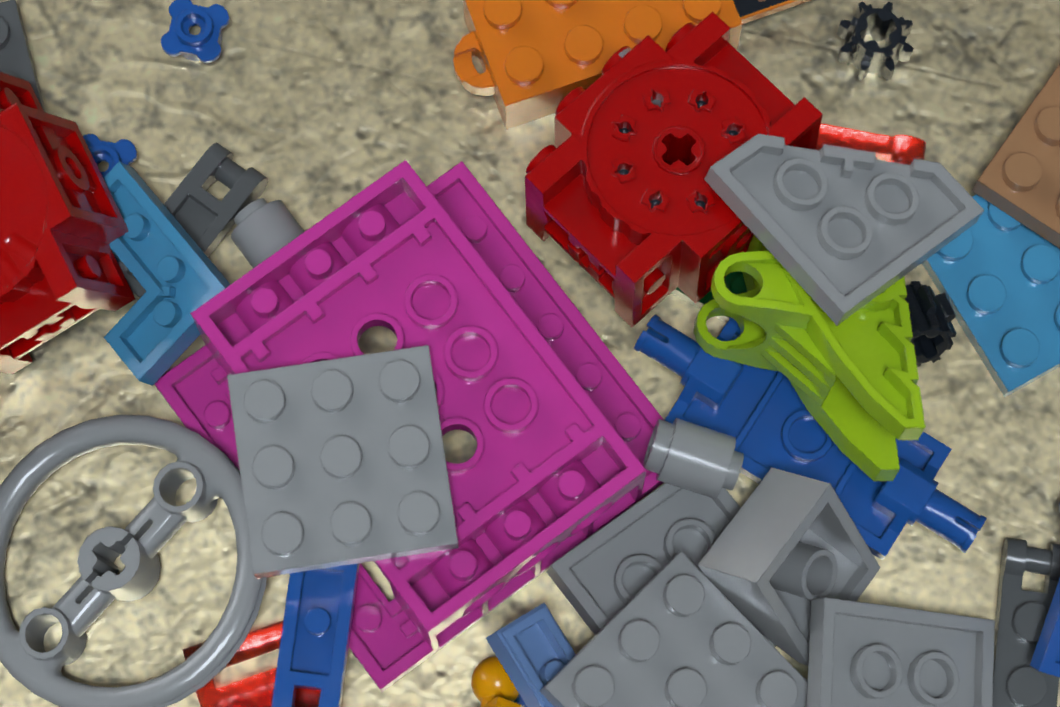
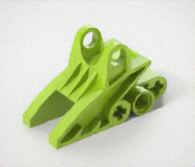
M753 235L747 252L729 255L716 268L711 282L714 300L702 306L694 322L693 332L697 343L703 351L713 357L782 372L792 384L807 410L843 454L873 481H893L900 470L896 439L918 440L926 428L920 387L916 385L919 377L914 345L910 342L913 334L908 302L905 301L907 296L905 277H902L839 325H836L760 240ZM740 271L743 273L747 292L735 295L726 287L724 277L731 272ZM715 316H729L739 324L741 334L732 341L718 340L708 331L706 321Z

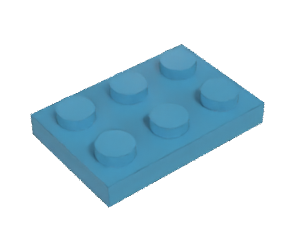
M976 194L972 197L984 209L978 221L925 260L922 265L940 294L945 293L956 314V320L1004 397H1007L1060 367V248Z

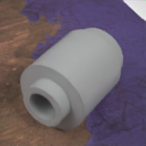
M260 198L248 204L235 216L234 222L237 227L233 230L231 239L252 268H255L305 231L281 200L267 203L264 198Z
M678 418L674 420L673 424L658 419L646 450L643 466L646 470L656 473V480L716 499L722 488L733 490L740 474L744 453L734 451L736 437Z

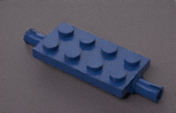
M654 315L647 324V331L643 330L634 346V350L639 353L642 352L681 376L680 384L685 386L665 418L666 422L673 424L674 420L678 418L736 437L734 451L744 453L740 473L758 484L771 468L830 483L870 551L882 561L906 523L913 526L915 521L957 546L963 553H966L977 536V532L980 531L987 518L976 514L936 489L939 483L933 479L952 450L950 447L925 432L921 434L918 440L896 439L900 466L899 472L893 481H873L840 451L807 410L792 384L782 372L713 357L703 351L695 340L660 320L659 316ZM730 317L717 339L732 341L738 338L741 334L739 324Z

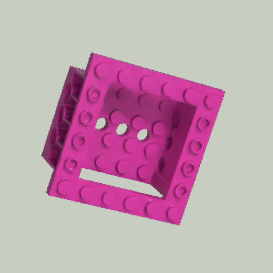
M404 160L190 314L205 346L161 376L154 384L184 426L198 433L225 453L239 469L227 375L365 355L359 349V340L367 329L374 326H383L393 331L397 337L394 350L429 345L434 385L437 390L436 399L442 436L452 430H464L474 437L477 448L474 455L464 463L454 464L446 461L459 548L374 561L390 583L394 599L390 602L360 563L349 649L381 692H384L549 569L550 565L664 483L656 480V473L646 470L643 466L654 427L658 419L663 421L664 419L462 161L426 186L409 163Z

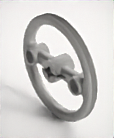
M114 415L91 419L64 429L39 444L13 468L0 485V662L16 680L35 695L59 707H167L204 687L226 667L244 643L258 615L267 577L256 579L253 574L240 471L225 453L198 433L172 421L145 415ZM118 445H145L175 454L178 458L177 461L166 465L157 474L153 485L154 497L125 529L109 526L98 529L89 535L80 547L77 560L81 577L52 608L42 607L29 613L21 623L20 630L17 631L12 621L5 595L4 568L6 550L13 527L24 505L37 488L59 468L79 456L101 448ZM196 479L197 488L193 498L184 505L176 506L175 496L179 486L186 480ZM218 498H222L229 510L235 530L237 546L236 576L229 603L218 625L204 644L182 664L162 676L140 684L122 687H100L72 681L64 677L61 673L62 667L76 661L85 649V631L115 599L131 602L142 599L150 593L158 582L161 569L157 553L185 522L194 523L204 520L215 509ZM119 555H121L120 559L125 565L120 574H118L119 570L114 564ZM60 622L62 626L61 640L54 649L46 652L43 644L44 635L52 625Z

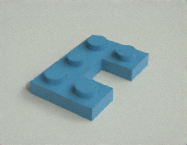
M119 161L103 179L129 231L109 243V246L117 262L121 260L146 292L104 338L138 381L153 386L200 335L190 313L231 284L133 167Z

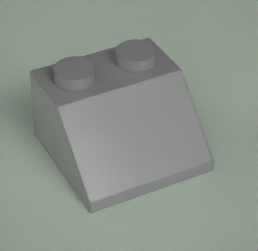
M776 468L769 470L698 564L704 575L763 636L796 661L807 666L809 664L811 600L826 597L857 601L880 570L875 557L830 483Z

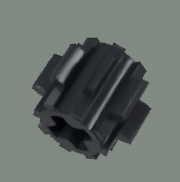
M889 1L884 4L883 9H873L871 4L866 5L864 2H860L857 7L856 17L853 16L852 21L841 20L837 35L844 39L845 43L840 48L837 59L839 62H846L847 65L853 63L859 69L858 79L861 81L867 76V73H877L878 77L883 76L886 80H890L895 70L894 65H897L898 61L909 62L914 48L905 42L913 23L911 20H904L903 16L897 18L892 13L893 3ZM870 34L873 40L864 42L865 35ZM885 40V47L880 48L877 42Z
M911 281L910 285H906L907 296L905 301L908 302L913 334L910 342L914 345L917 367H920L921 363L929 361L934 363L940 360V355L945 350L951 349L953 345L951 338L957 334L951 321L956 317V314L945 293L935 296L930 286L921 285L920 281Z

